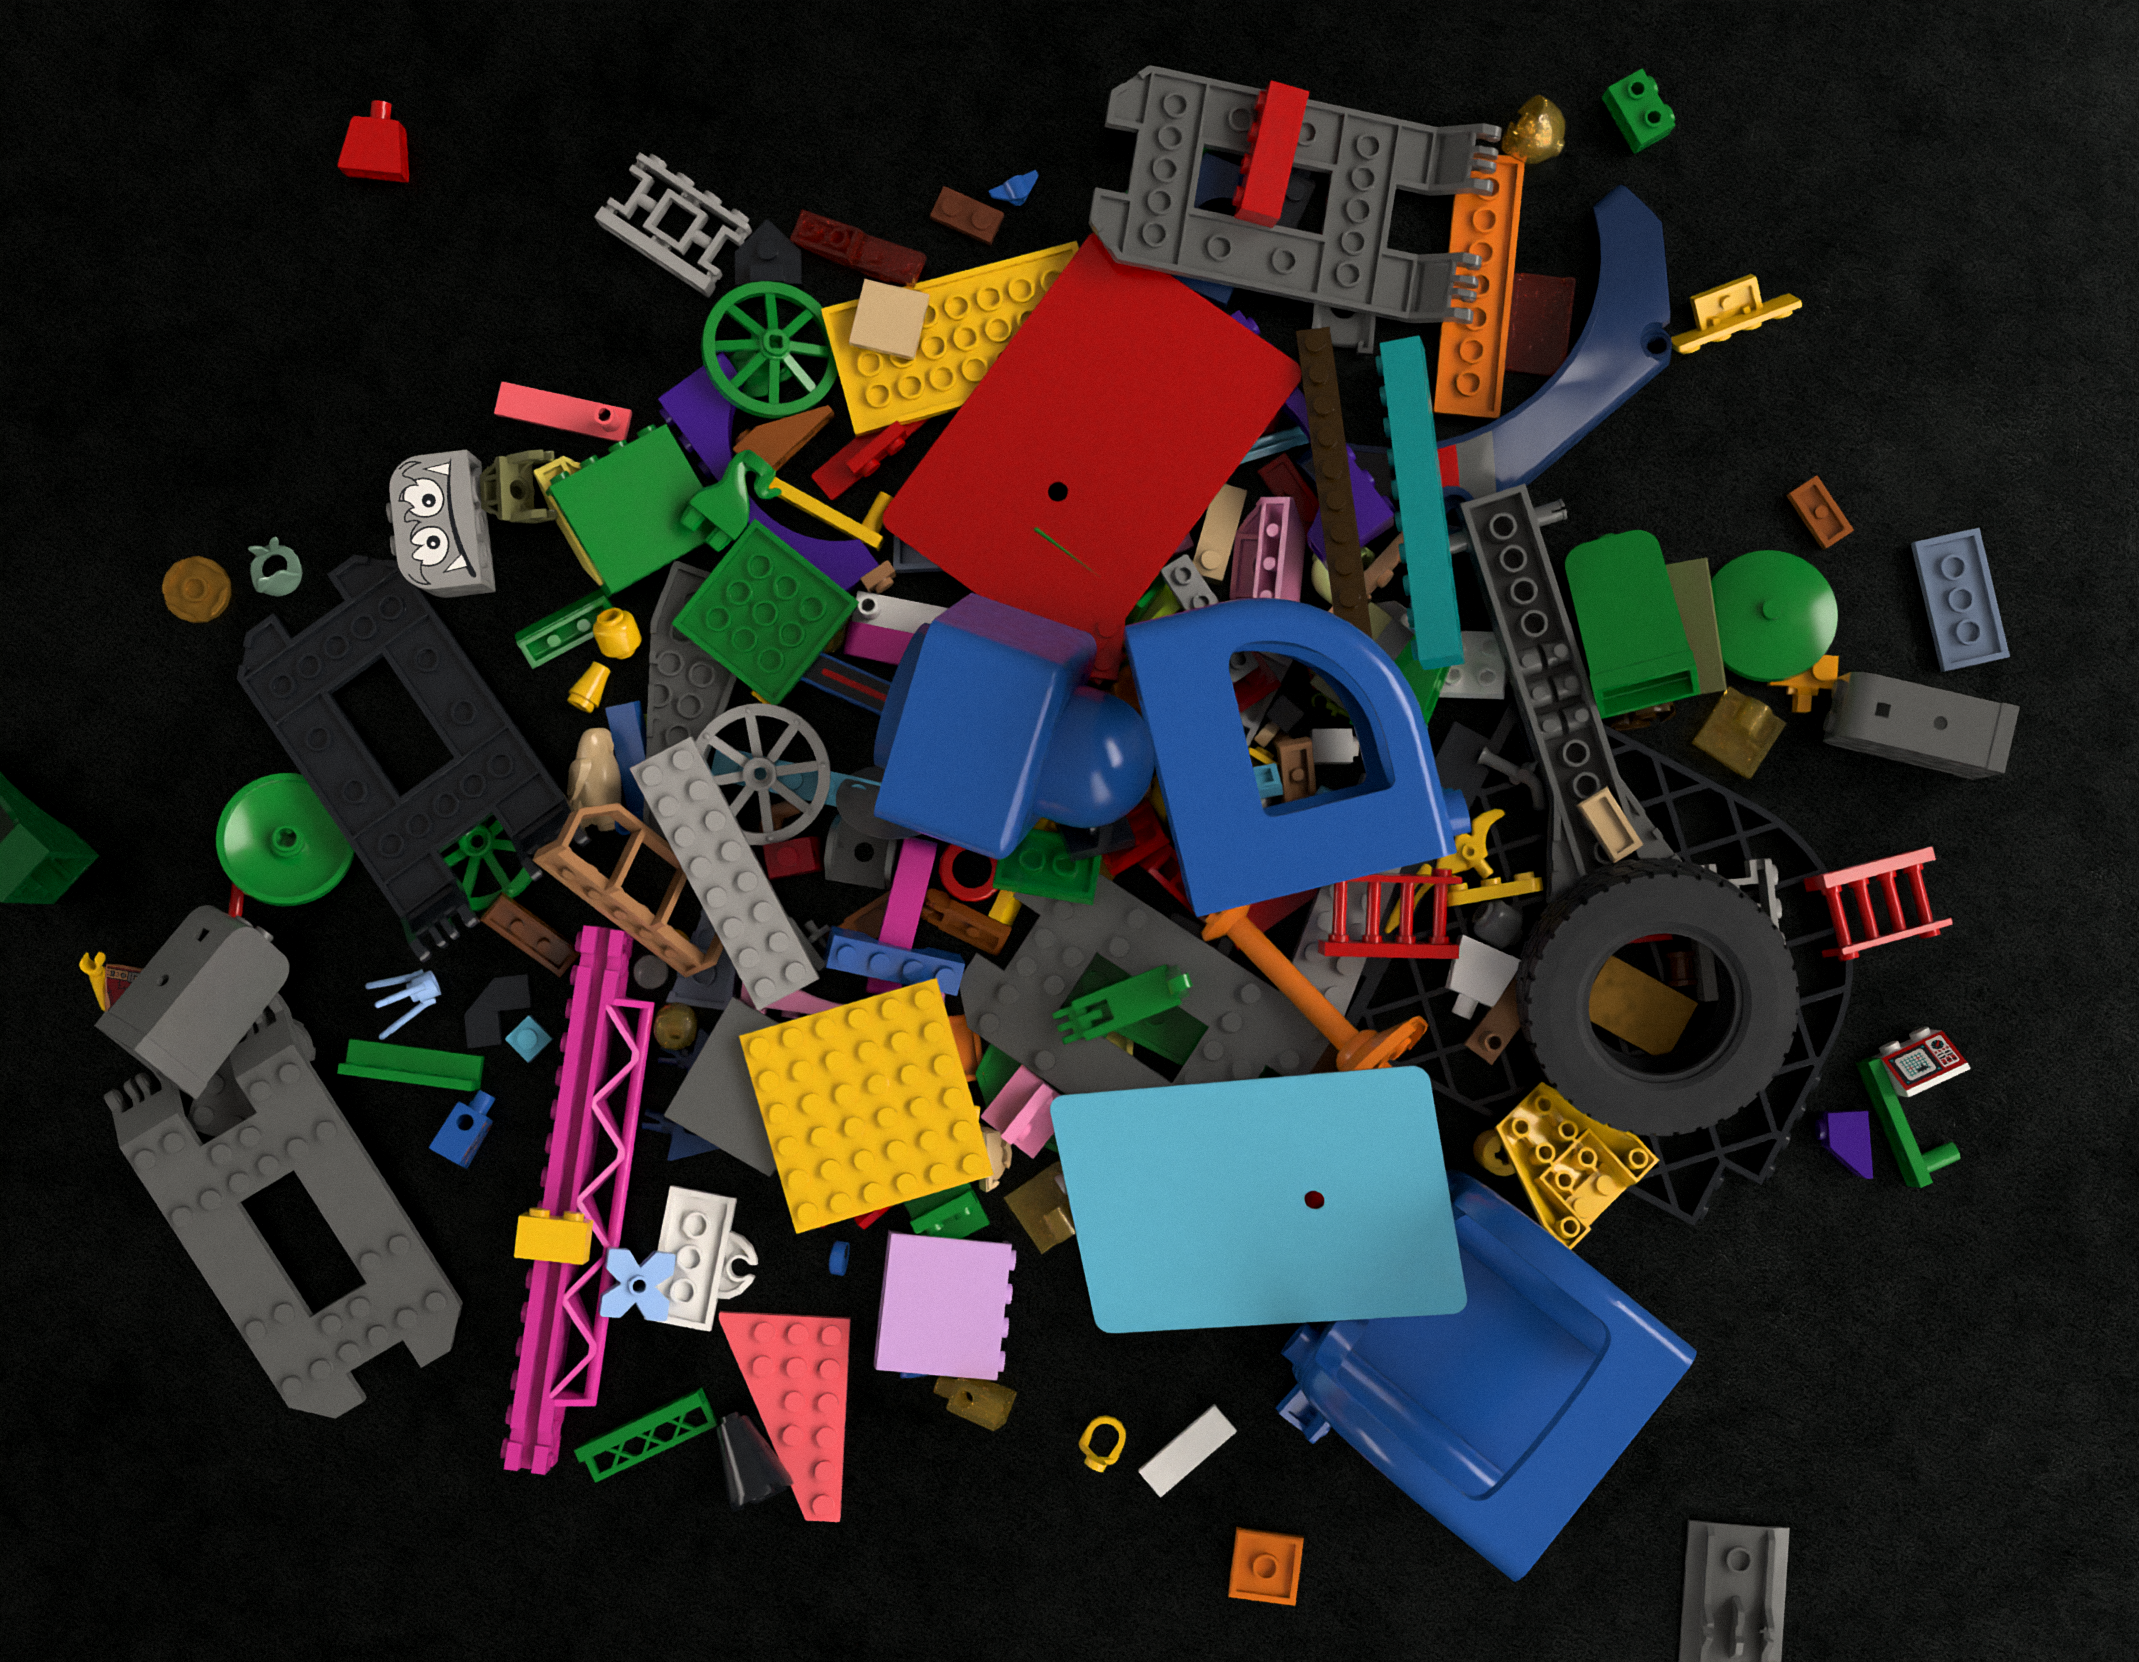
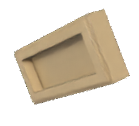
M1604 787L1576 805L1612 863L1619 861L1643 846L1640 838L1607 787Z

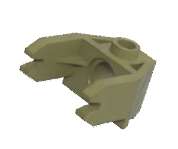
M530 450L510 454L506 457L497 456L492 466L487 467L480 475L481 509L489 514H495L499 520L536 524L556 520L557 510L534 509L535 490L532 472L533 465L554 461V451Z

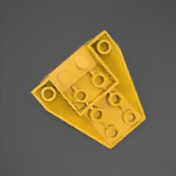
M1541 1082L1494 1129L1542 1228L1569 1249H1572L1591 1230L1589 1225L1627 1187L1636 1184L1659 1159L1635 1134L1628 1130L1623 1132L1610 1128L1607 1125L1608 1123L1603 1125L1587 1117L1586 1113L1583 1114L1574 1108L1554 1088Z

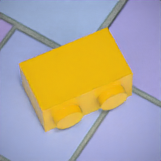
M530 1208L529 1213L525 1212L518 1217L514 1257L583 1265L589 1261L593 1220L584 1219L585 1213L564 1211L563 1216L550 1215V1209Z

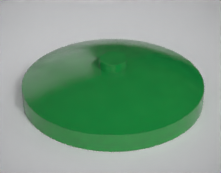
M1755 551L1730 561L1713 577L1711 585L1723 666L1733 673L1746 679L1760 682L1789 680L1811 669L1830 647L1835 636L1838 621L1835 596L1824 576L1802 558L1781 551Z
M272 774L247 784L228 802L217 826V853L225 873L231 882L244 894L269 905L296 906L312 902L324 896L343 879L354 858L355 851L302 774Z

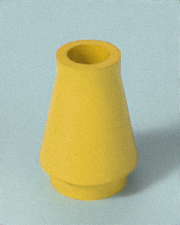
M593 662L590 668L569 690L571 695L567 701L578 709L591 713L594 707L598 708L607 678L611 671L602 664Z

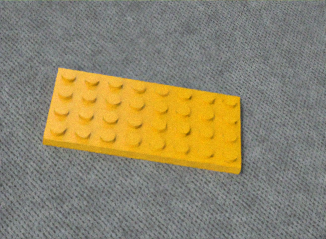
M1077 241L901 287L930 295L914 360L849 345L859 299L822 308V315L856 437L886 430L896 420L901 425L960 410L1079 250Z

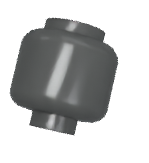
M1500 899L1482 902L1472 916L1473 932L1477 937L1495 949H1503L1508 945L1514 946L1523 935V929H1521L1523 918L1521 914Z

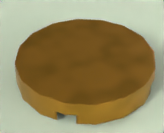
M194 556L173 564L165 575L162 591L168 609L178 618L193 623L208 622L218 617L228 606L231 597V581L226 571L215 561Z

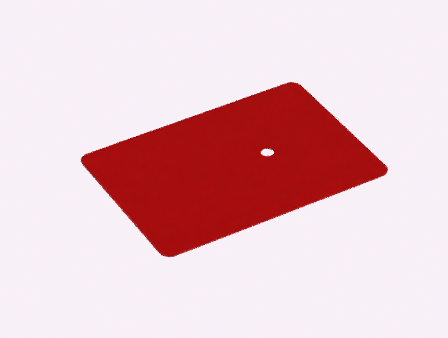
M1092 233L883 513L884 526L889 532L977 595L1085 631L1095 639L1097 652L1102 651L1112 637L1105 638L1099 634L1097 629L1099 621L1110 617L1116 621L1118 628L1297 387L1302 376L1301 368L1293 359L1170 274L1115 263L1096 234ZM1056 482L1065 484L1068 489L1067 497L1059 502L1053 501L1048 495L1049 487ZM1036 527L1039 528L1084 565L1035 532L1034 529Z

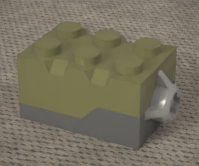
M1372 599L1368 605L1372 638L1395 661L1415 634V630L1409 627L1407 608L1395 600L1378 603ZM1310 670L1309 673L1314 676L1310 684L1346 710L1333 689L1319 675Z

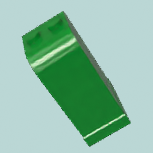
M1632 530L1617 535L1609 533L1602 535L1598 540L1580 544L1572 549L1566 558L1565 569L1600 718L1604 719L1701 694L1693 651L1689 648L1664 558L1656 537L1643 530Z

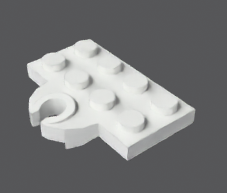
M674 1185L670 1186L657 1251L672 1252L676 1256L674 1274L655 1286L670 1301L667 1320L657 1322L710 1332L713 1326L718 1298L730 1299L740 1295L753 1282L754 1275L737 1276L733 1273L731 1267L733 1260L737 1258L746 1260L749 1265L758 1264V1257L753 1245L743 1235L731 1231L737 1197Z

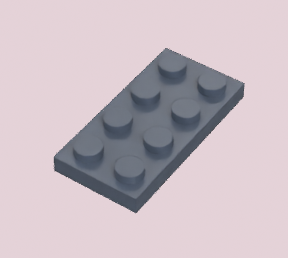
M1980 528L1911 543L1940 671L1945 672L2010 657Z

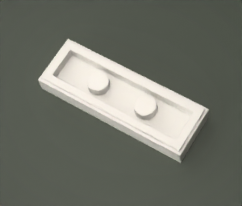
M1213 1404L1139 1468L1138 1471L1161 1498L1235 1434L1237 1430L1218 1407Z

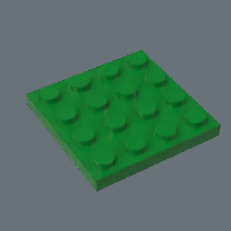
M754 519L671 624L769 703L779 706L858 608L859 601L759 521Z

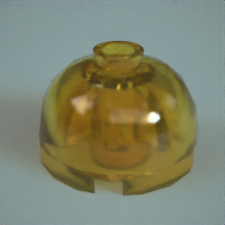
M1536 95L1528 100L1518 111L1522 117L1516 127L1513 122L1509 124L1501 145L1502 150L1508 156L1525 164H1538L1547 160L1550 156L1555 157L1565 144L1563 139L1565 119L1560 109L1549 99Z

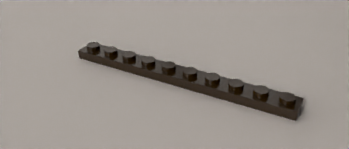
M1330 326L1296 331L1333 612L1334 615L1350 622L1373 639Z

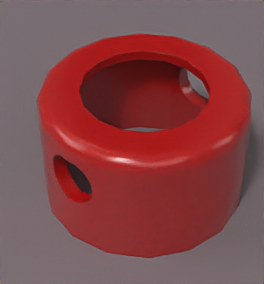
M949 844L940 858L939 874L942 884L951 895L962 901L980 902L989 899L999 891V889L993 888L998 859L990 858L992 872L984 885L977 888H966L960 885L954 878L952 866L956 856L967 849Z

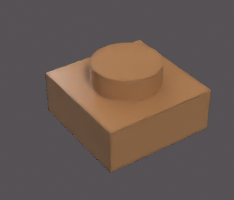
M887 560L860 579L868 593L876 590L879 594L894 584L892 578L896 576V572Z

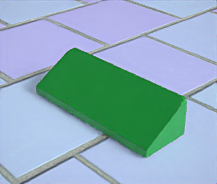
M602 588L517 632L515 634L516 643L532 669L595 637L593 626L597 621L598 615L607 609L613 608Z

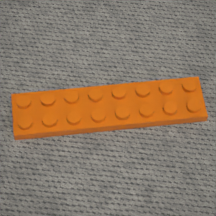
M1498 155L1497 160H1487L1497 164L1496 172L1493 174L1471 171L1470 178L1488 179L1494 183L1492 195L1483 196L1467 193L1454 194L1448 253L1465 252L1479 255L1482 257L1481 268L1476 271L1456 267L1455 275L1474 276L1479 280L1478 288L1476 289L1453 286V288L1475 291L1477 293L1476 301L1466 303L1461 300L1451 299L1450 306L1471 309L1474 312L1473 323L1441 322L1432 408L1433 415L1491 421L1500 418L1525 158Z

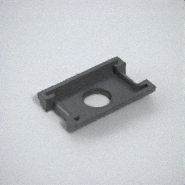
M1314 304L1312 329L1330 326L1332 347L1356 349V356H1369L1373 354L1376 316L1355 312L1349 318H1339L1332 312L1331 307Z

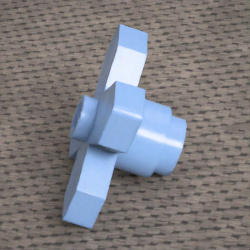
M608 1247L604 1267L616 1278V1284L600 1294L598 1313L602 1317L621 1318L636 1303L646 1320L666 1321L670 1301L655 1286L674 1274L676 1256L672 1252L653 1251L641 1264H638L629 1249ZM640 1280V1283L633 1288L634 1282Z

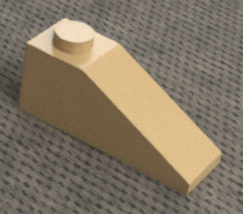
M1224 484L1208 507L1193 559V564L1207 583L1220 586L1223 581L1247 490Z

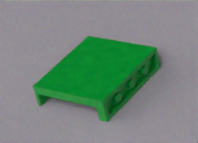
M652 424L637 433L639 439L629 444L626 440H622L608 449L609 455L601 459L594 455L579 464L581 470L569 475L568 471H564L549 480L552 485L548 487L545 493L547 496L552 495L602 580L601 588L607 598L704 545V540L715 528L704 519L695 532H692L679 522L688 507L687 502L703 487L666 424L659 428Z

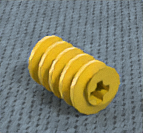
M1495 1129L1483 1131L1477 1136L1473 1145V1154L1481 1167L1500 1176L1516 1173L1505 1150L1498 1154V1158L1495 1157V1153L1500 1151V1147H1503Z

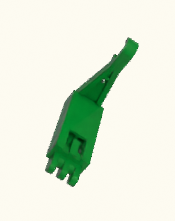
M1166 963L1072 1000L1071 1006L1051 1014L1054 1020L1061 1019L1067 1015L1069 1021L1057 1026L1058 1032L1069 1028L1073 1030L1074 1034H1069L1062 1038L1064 1045L1084 1037L1088 1041L1182 1004L1181 999L1190 996L1187 988L1192 987L1193 984L1188 972L1181 974L1178 964L1168 967Z

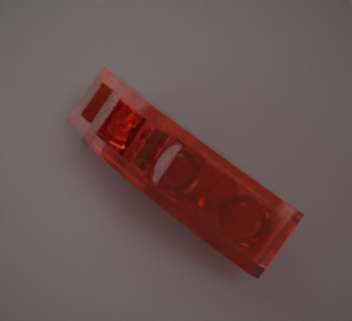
M805 210L801 211L790 238L791 242L838 264L886 282L892 280L915 288L927 258L921 252L864 234L859 228Z

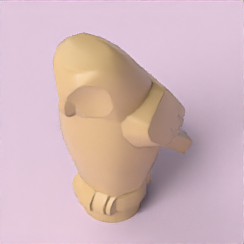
M592 728L583 733L578 744L576 759L570 765L567 795L574 810L615 803L621 805V774L618 763L613 755L614 744L611 732L605 728ZM609 815L581 819L580 821L583 829L591 825V823L597 825L599 831L615 829V820Z

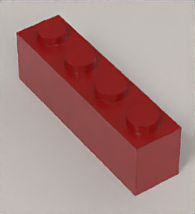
M1272 80L1264 91L1259 90L1254 110L1259 111L1257 122L1252 121L1247 135V142L1251 143L1249 154H1244L1239 173L1244 174L1242 185H1237L1232 199V205L1237 206L1234 218L1273 228L1279 221L1309 91Z

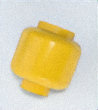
M610 608L600 613L593 626V633L599 648L607 657L626 659L634 654L635 649L642 640L633 615L619 608Z

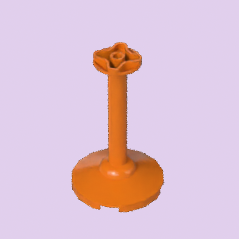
M1251 904L1212 913L1206 918L1205 922L1207 925L1201 932L1202 939L1207 942L1227 935L1339 1051L1336 1058V1066L1339 1072L1390 1068L1392 1066L1388 1061L1390 1059L1394 1061L1407 1048L1411 1050L1427 1030L1428 1023L1421 1016H1416L1380 1033L1372 1029L1358 1032L1249 920L1246 915Z

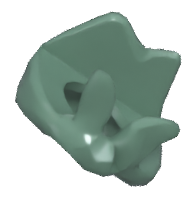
M273 537L269 545L265 547L250 546L248 548L250 552L256 555L251 563L250 574L257 592L278 597L287 595L297 588L301 582L303 572L300 560L291 548L279 545L277 537ZM271 556H283L287 561V570H279L275 574L265 577L262 570L264 562Z

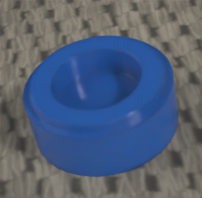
M834 1242L829 1259V1272L831 1274L844 1276L849 1260V1242Z

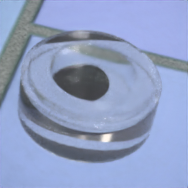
M655 955L642 957L634 967L635 980L639 985L648 989L662 986L669 975L667 963Z

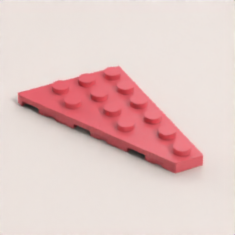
M720 1311V1324L778 1458L792 1477L794 1484L791 1485V1488L805 1520L840 1522L851 1317Z

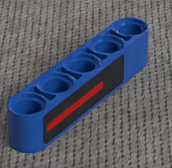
M823 652L800 679L804 683L879 716L882 714L891 686V682Z

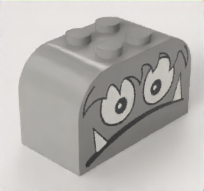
M468 450L411 457L396 468L390 481L391 502L386 504L388 520L390 523H393L394 536H390L391 552L393 556H397L399 569L410 583L437 597L449 598L496 592L487 512L481 509L480 475L482 473L481 461Z

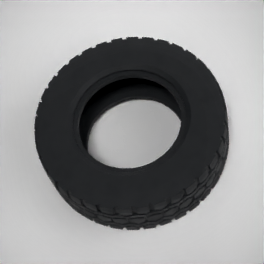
M1656 857L1638 858V861L1635 862L1633 859L1615 862V866L1612 867L1609 864L1596 869L1591 876L1586 874L1574 881L1573 887L1569 888L1567 886L1555 897L1557 900L1554 904L1552 902L1548 904L1540 914L1541 920H1536L1528 936L1530 939L1525 941L1520 955L1522 961L1518 963L1516 976L1518 983L1515 985L1516 1003H1518L1517 1013L1522 1033L1532 1055L1554 1089L1565 1100H1568V1103L1583 1114L1586 1113L1587 1117L1603 1125L1608 1123L1607 1125L1610 1128L1623 1132L1630 1130L1632 1134L1650 1136V1133H1653L1655 1136H1673V1132H1677L1679 1135L1695 1132L1698 1127L1705 1129L1717 1124V1120L1721 1118L1726 1120L1739 1112L1738 1108L1741 1106L1745 1108L1757 1097L1756 1093L1759 1090L1762 1092L1773 1080L1771 1077L1773 1072L1777 1074L1785 1060L1783 1055L1789 1052L1794 1039L1792 1031L1796 1032L1799 1016L1796 1009H1799V990L1796 988L1799 985L1796 968L1792 966L1794 961L1788 945L1785 944V939L1771 918L1746 893L1723 876L1710 869H1704L1700 865L1687 861L1681 862L1677 859L1661 858L1658 860ZM1663 933L1687 936L1709 947L1719 970V1000L1709 1023L1695 1039L1685 1046L1663 1055L1634 1056L1609 1047L1595 1036L1589 1016L1590 992L1600 968L1615 951L1640 937Z

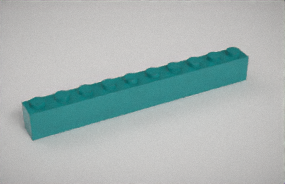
M1418 335L1380 343L1381 355L1376 356L1378 375H1384L1385 386L1380 387L1379 391L1382 406L1388 407L1389 417L1383 418L1386 438L1391 437L1392 448L1387 449L1390 469H1395L1396 480H1391L1394 501L1399 500L1400 511L1395 512V521L1398 532L1403 531L1404 543L1399 544V553L1402 564L1407 563L1408 575L1403 576L1405 595H1411L1412 607L1407 608L1409 627L1415 628L1416 640H1411L1412 656L1414 661L1419 660L1424 670L1465 664L1425 349Z

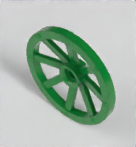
M752 282L728 292L716 303L710 312L701 338L703 364L709 379L717 391L737 408L763 418H786L813 408L826 396L838 374L821 311L823 307L802 290L780 282ZM764 296L767 329L765 330L735 305L749 298ZM775 297L787 300L804 310L783 330L778 329ZM726 313L758 339L715 341V334L719 321ZM813 319L822 332L826 346L790 341V337ZM770 342H776L779 348H771L769 346ZM755 351L756 356L729 381L719 366L716 352ZM790 353L827 358L826 370L818 386L815 385ZM763 363L768 365V403L755 400L738 390ZM780 363L784 364L808 395L793 402L779 404Z
M488 819L454 843L459 844L460 849L445 857L449 866L453 867L470 856L462 885L473 911L485 910L501 891L510 898H515L533 880L523 867L511 882L495 857L494 850L516 852L512 841L496 839V836L504 830L498 820L488 828ZM483 837L482 846L475 848L476 838ZM481 859H484L502 889L487 896L471 898Z

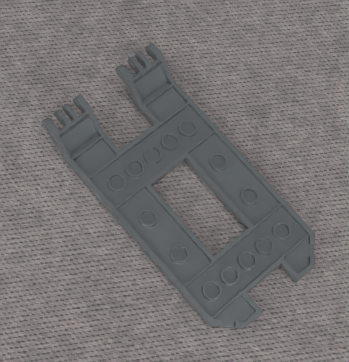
M1149 65L1127 82L1111 90L1104 127L1136 133L1127 194L1095 187L1088 224L1115 263L1407 323H1473L1474 312L1471 309L1450 306L1451 299L1461 300L1466 303L1476 301L1477 293L1475 291L1453 288V286L1468 289L1478 288L1479 280L1476 277L1455 275L1456 267H1463L1473 271L1479 270L1482 264L1481 256L1465 252L1417 255L1388 249L1387 241L1396 189L1428 196L1467 193L1483 196L1492 195L1494 183L1491 180L1470 178L1471 171H1479L1484 174L1496 172L1497 164L1487 160H1497L1498 150L1493 147L1475 146L1476 139L1498 142L1501 139L1502 128L1485 123L1434 127L1308 99L1292 167L1329 174L1320 234L1278 225L1269 228L1234 218L1231 215L1194 208L1203 148L1244 156L1245 153L1249 154L1251 143L1247 142V135L1252 121L1257 122L1259 111L1254 110L1259 90L1263 89Z
M1101 873L1098 876L1093 905L1016 892L1013 896L1041 916L1005 970L981 954L976 953L964 971L959 986L967 1027L1067 1095L1258 1079L1266 1065L1282 1076L1339 1072L1336 1066V1058L1339 1051L1283 993ZM1097 953L1132 976L1166 963L1168 967L1178 964L1181 974L1188 972L1193 984L1192 987L1187 988L1190 996L1181 999L1182 1004L1177 1006L1209 1026V1028L1173 1083L1102 1035L1088 1041L1084 1037L1066 1045L1063 1044L1062 1038L1066 1035L1074 1034L1073 1030L1069 1028L1058 1032L1057 1026L1069 1020L1067 1015L1061 1019L1054 1020L1051 1013L1062 1009Z
M277 992L268 1004L269 1008L274 1012L277 1021L270 1024V1020L263 1010L256 1019V1023L254 1022L247 1031L248 1038L244 1041L241 1039L229 1054L234 1077L257 1113L203 1144L185 1117L179 1089L155 1073L153 1074L159 1079L162 1090L158 1092L149 1075L144 1072L135 1076L136 1082L133 1079L124 1082V1090L133 1102L132 1108L128 1109L122 1094L116 1089L104 1094V1099L113 1114L121 1151L287 1406L297 1410L337 1418L361 1404L367 1398L350 1371L403 1340L421 1368L449 1352L453 1347L455 1330L463 1301L299 1045L290 1009L282 996ZM293 1170L366 1282L315 1313H312L241 1203L244 1199Z

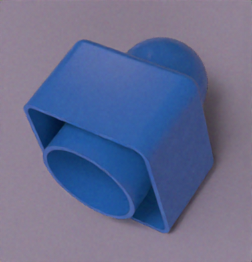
M970 593L937 616L931 624L923 623L911 638L901 658L883 707L875 740L874 764L885 769V773L877 796L874 817L993 859H1003L1016 849L1041 817L1070 827L1094 828L1111 824L1127 815L1142 800L1152 780L1155 765L1153 741L1145 722L1127 702L1110 693L1087 686L1097 655V645L1091 634Z

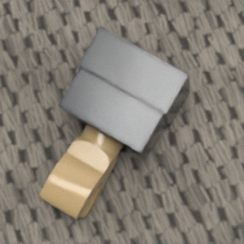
M1282 694L1265 714L1271 720L1254 740L1264 748L1280 729L1287 733L1302 718L1305 712L1285 694Z

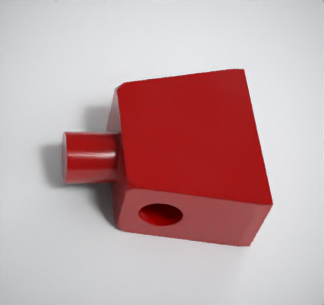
M374 100L371 102L370 117L353 116L351 118L338 162V168L346 176L409 183L407 133L399 121L390 120L392 108L390 103Z

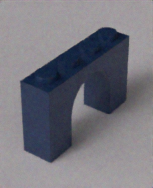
M1205 152L1200 165L1194 208L1206 210L1212 207H1227L1236 210L1237 206L1232 205V199L1237 185H1242L1244 174L1239 173L1240 166ZM1170 274L1222 311H1225L1235 288Z

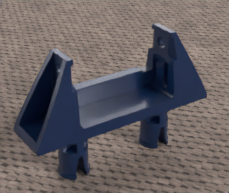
M700 1028L695 1047L692 1050L663 1042L661 1050L675 1055L676 1058L658 1057V1064L687 1069V1073H689L712 1032L707 1028ZM651 1108L646 1109L644 1115L656 1119L660 1123L643 1122L642 1129L671 1135L672 1142L667 1160L672 1161L719 1149V1147L665 1117L664 1112L652 1110Z

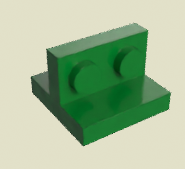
M970 1182L904 1202L912 1218L910 1223L916 1234L962 1239L990 1224Z

